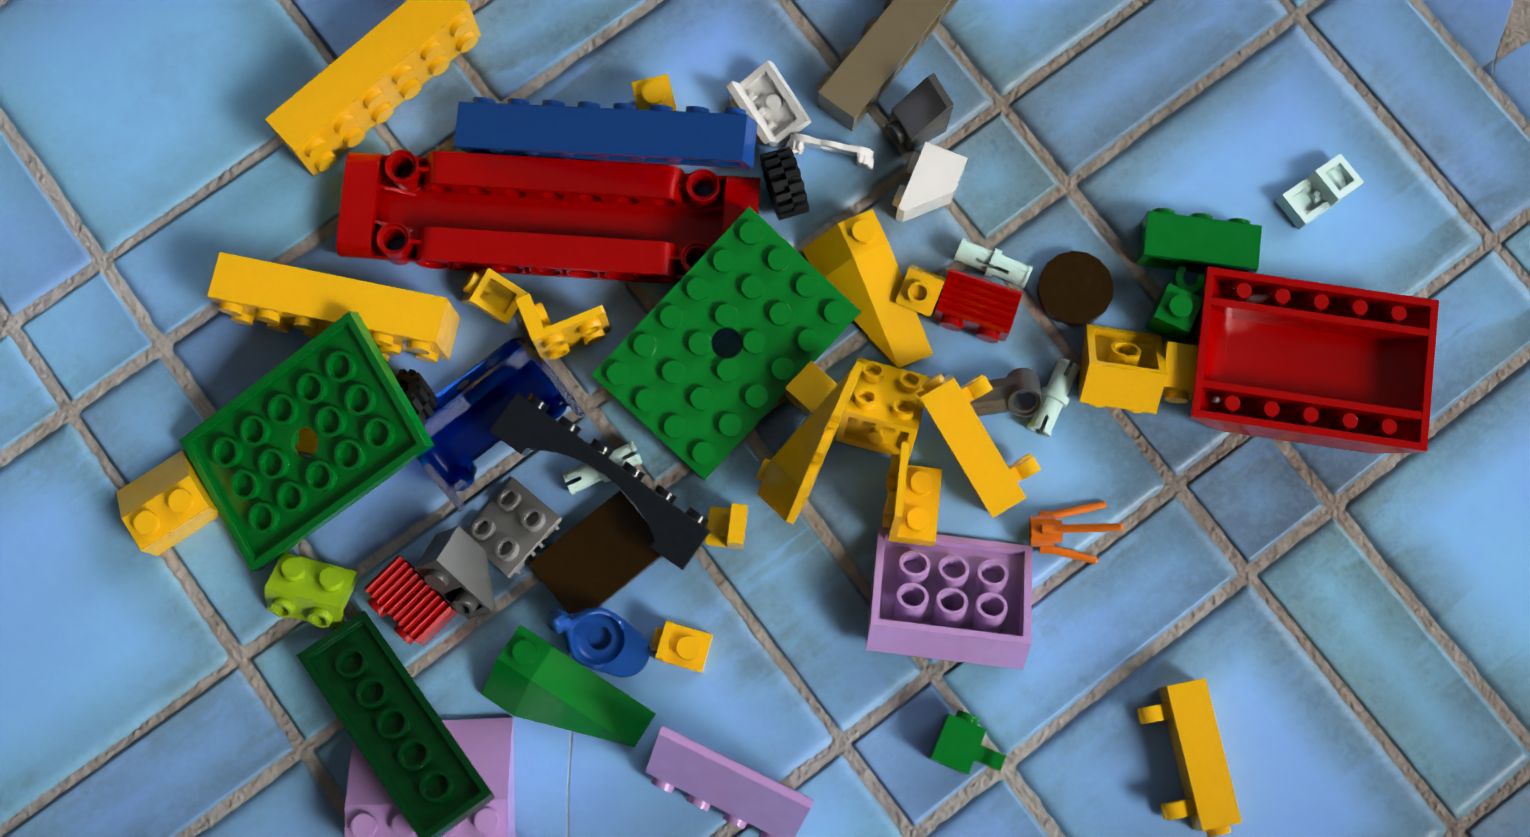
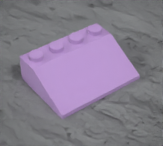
M878 527L865 650L1023 670L1031 647L1033 547H1030V545L936 534L934 547L888 541L889 528Z
M514 718L442 720L487 784L495 799L441 837H515ZM352 740L345 799V837H418Z
M664 726L661 727L645 771L653 776L651 784L669 793H672L674 788L677 787L689 793L687 802L705 811H708L710 806L713 805L725 811L722 819L739 828L744 829L746 824L749 823L761 829L758 837H795L814 802L813 799Z

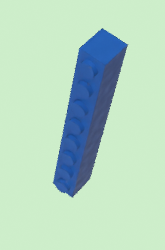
M473 97V102L458 103L454 147L466 153L753 169L757 122L746 114L745 110L740 108L728 107L723 108V113H709V109L705 107L687 106L685 112L672 111V107L660 104L650 105L649 110L636 109L635 105L628 103H614L613 108H600L601 105L598 103L580 101L577 107L565 106L564 102L557 100H543L542 105H530V101L509 98L507 104H501L487 97Z

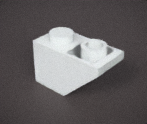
M925 142L921 154L914 151L906 170L907 173L912 174L907 187L900 184L892 203L893 206L898 207L895 220L905 222L950 204L968 158Z

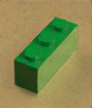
M1156 208L1148 211L1140 222L1136 265L1177 270L1179 266L1187 268L1186 272L1205 274L1207 266L1255 273L1259 267L1262 226L1250 224L1249 220L1243 218H1231L1223 221L1213 219V216L1206 213H1194L1186 216L1175 214V211L1172 209Z

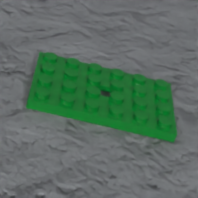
M749 206L591 375L693 471L705 480L786 393L785 387L811 360L815 362L861 311ZM730 328L740 335L742 347L735 357L722 358L713 351L712 338L718 330Z
M353 311L347 312L179 440L252 572L264 569L435 446L359 313ZM305 427L312 429L318 438L317 450L309 458L301 456L296 449L300 439L299 431Z

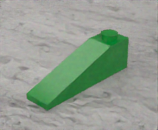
M519 625L497 658L481 695L513 716L631 747L637 745L656 715L655 712L522 625Z

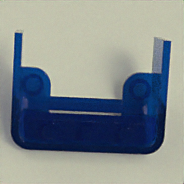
M516 337L507 341L436 395L437 408L432 409L435 414L432 418H425L427 424L424 428L435 446L417 459L459 512L466 508V506L457 494V491L465 490L474 482L477 466L473 461L501 441L489 431L517 393L525 398L530 393L537 396L550 406L546 413L554 419L560 417L566 411L567 406L579 419L586 415L553 369L522 337Z

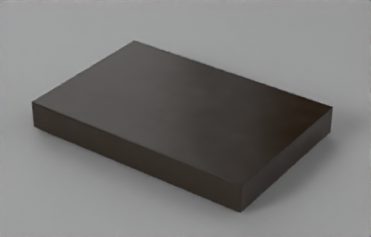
M619 490L529 562V564L569 614H576L584 609L601 607L663 556L650 547L655 540L647 522L622 491Z

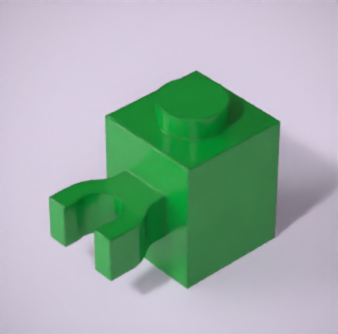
M1179 266L1172 280L1173 284L1168 283L1159 294L1144 327L1177 343H1180L1192 329L1202 306V297L1195 294L1202 288L1205 276L1199 275L1194 285H1187L1183 281V275L1187 268Z
M957 710L956 715L945 714L928 759L964 775H969L974 761L996 771H1001L1006 755L982 746L981 742L987 729L978 726L980 720L978 717Z

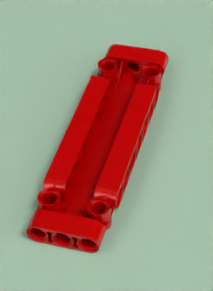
M397 150L390 155L349 152L345 162L336 239L337 253L339 257L388 260L395 265H406L410 262H416L417 265L425 268L479 272L481 269L490 268L496 273L672 283L676 279H681L691 269L688 266V262L694 257H702L749 206L759 215L761 178L728 175L716 176L715 173L707 169H697L691 174H684V171L679 167L657 164L432 151L427 154V157H415L410 151ZM413 167L409 176L404 178L397 177L398 172L402 168ZM702 185L713 189L712 193L705 197L697 196L694 190ZM405 238V243L400 249L389 250L390 243L394 239Z

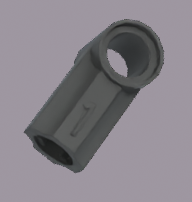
M1029 368L1014 369L1006 378L988 380L993 390L970 402L977 416L1011 412L1018 417L1034 416L1040 411L1043 403L1038 375Z

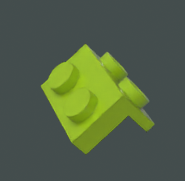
M284 553L280 556L264 587L267 610L282 618L292 617L310 622L320 628L330 627L337 629L344 624L343 611L357 584V571Z

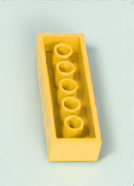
M407 0L266 117L265 120L284 145L313 176L330 169L342 152L348 147L352 148L358 145L364 139L366 132L374 125L388 120L399 104L404 100L414 98L420 92L425 82L433 76L441 75L449 67L450 61L461 52H468L475 46L481 33L469 3L466 0Z
M219 252L207 297L219 306L218 310L229 314L230 320L248 326H252L254 321L267 323V328L282 333H290L291 328L302 330L305 336L312 339L347 312H358L381 352L400 356L401 351L415 353L416 359L429 363H437L438 358L450 361L460 321V316L445 297Z

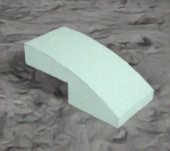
M1339 154L1315 170L1308 178L1282 194L1276 200V203L1296 228L1300 230L1360 187L1364 181L1342 154Z

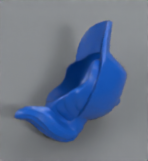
M594 607L584 609L576 614H569L561 608L551 610L548 615L547 626L556 634L564 633L566 646L572 658L585 667L612 676L632 677L638 674L649 660V644L644 636L626 620L610 610Z

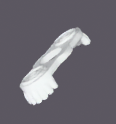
M803 134L790 135L789 141L786 143V147L790 146L794 154H802L805 146L856 156L857 166L867 169L873 168L874 152L863 146L846 145Z

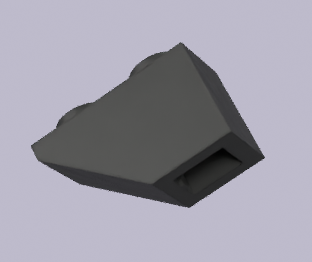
M459 525L436 534L414 567V570L424 578L429 587L443 595L452 604L457 613L465 616L467 619L491 612L495 607L486 551Z

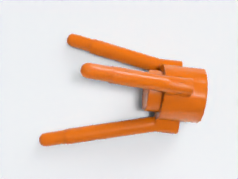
M1104 501L1055 511H1039L1038 516L1029 517L1030 547H1039V554H1055L1096 564L1098 563L1096 556L1055 546L1054 544L1062 543L1063 533L1122 531L1124 526L1121 523L1062 524V520H1055L1104 509L1107 506Z

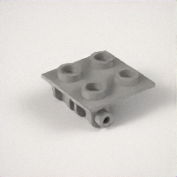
M512 477L468 526L465 532L486 551L487 559L507 577L511 578L515 573L518 575L521 573L520 570L529 561L528 556L530 554L533 557L537 555L533 552L537 546L544 547L541 541H546L555 530L558 531L560 529L557 525L562 521V518Z

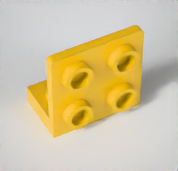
M530 293L515 299L531 340L541 359L548 357L550 360L563 357L570 352L571 347L583 342L585 345L595 344L606 337L605 333L611 331L603 305L552 325L543 303L534 304Z
M857 358V361L864 364V367L838 426L835 441L890 456L892 453L899 454L901 442H909V460L924 408L917 394L924 390L921 384L930 379V377L875 361Z
M901 442L899 454H891L890 468L888 467L886 491L888 492L883 509L882 527L889 528L888 541L934 547L937 533L942 469L908 465L910 443Z

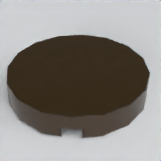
M1069 251L1058 254L1046 264L1039 276L1037 296L1041 308L1051 319L1058 323L1062 322L1069 324V326L1080 327L1093 323L1105 313L1113 299L1114 283L1110 271L1100 259L1087 252Z

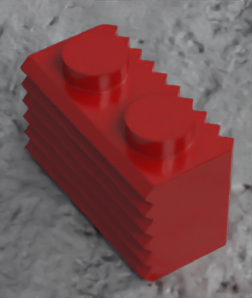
M950 268L933 318L940 320V326L948 330L961 331L964 328L977 332L976 337L988 343H997L998 340L1006 341L1023 292Z
M397 555L364 587L365 591L371 596L367 603L382 617L388 613L398 623L393 629L409 645L415 641L425 646L457 615V612L438 591L429 587L424 578L400 555Z

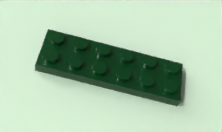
M365 610L296 655L418 837H441L495 799L487 784Z

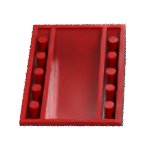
M1207 266L1205 270L1190 418L1218 431L1370 454L1425 453L1428 447L1439 300Z

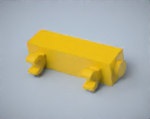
M942 373L922 383L921 386L924 390L918 393L917 396L991 517L994 518L1024 500L1026 496L1018 482L1037 473L1041 468L1030 453L1021 457L1012 465L1007 466L970 405V402L993 390L986 376L981 374L962 387L958 385L951 374L943 377Z
M1206 678L1160 687L1158 690L1162 704L1138 708L1137 713L1140 724L1166 720L1185 799L1160 804L1163 820L1168 819L1170 821L1190 816L1193 830L1206 831L1207 837L1231 833L1230 825L1242 823Z

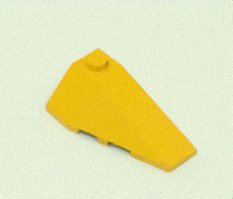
M873 209L837 223L802 249L805 259L861 311L853 321L867 334V338L895 367L902 369L933 355L917 312L896 303V298L904 280Z
M858 361L778 449L771 460L764 459L758 471L756 479L762 483L757 495L790 524H794L808 500L862 372L864 364Z

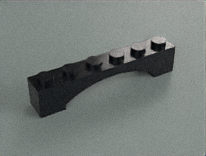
M517 393L489 432L524 456H527L531 450L559 453L580 460L604 474L627 494L643 515L655 540L650 547L678 568L684 570L711 533L705 527L709 520L691 507H689L686 513L673 504L677 497L661 485L657 484L654 490L641 481L645 474L627 461L622 467L609 458L613 451L595 438L590 444L580 438L578 433L581 431V428L563 415L559 421L548 415L546 411L550 406L534 394L530 393L525 398Z

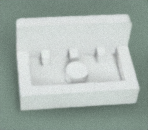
M767 60L740 83L731 81L726 85V88L732 95L729 101L733 108L745 110L746 114L757 122L756 142L760 145L778 149L789 141L790 135L799 133L812 122L773 62Z

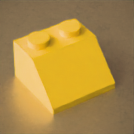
M1086 324L1078 380L1079 401L1094 407L1108 406L1126 409L1132 413L1147 412L1157 414L1167 378L1162 335Z
M181 450L116 492L122 521L140 551L154 556H159L221 516L184 450Z

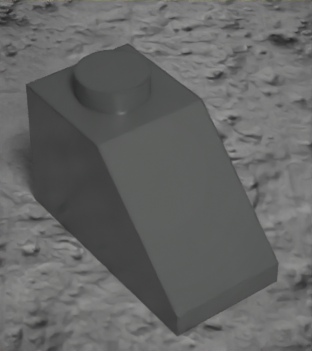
M934 73L927 76L895 105L891 111L890 124H888L890 134L897 144L903 143L908 152L947 131L954 104Z

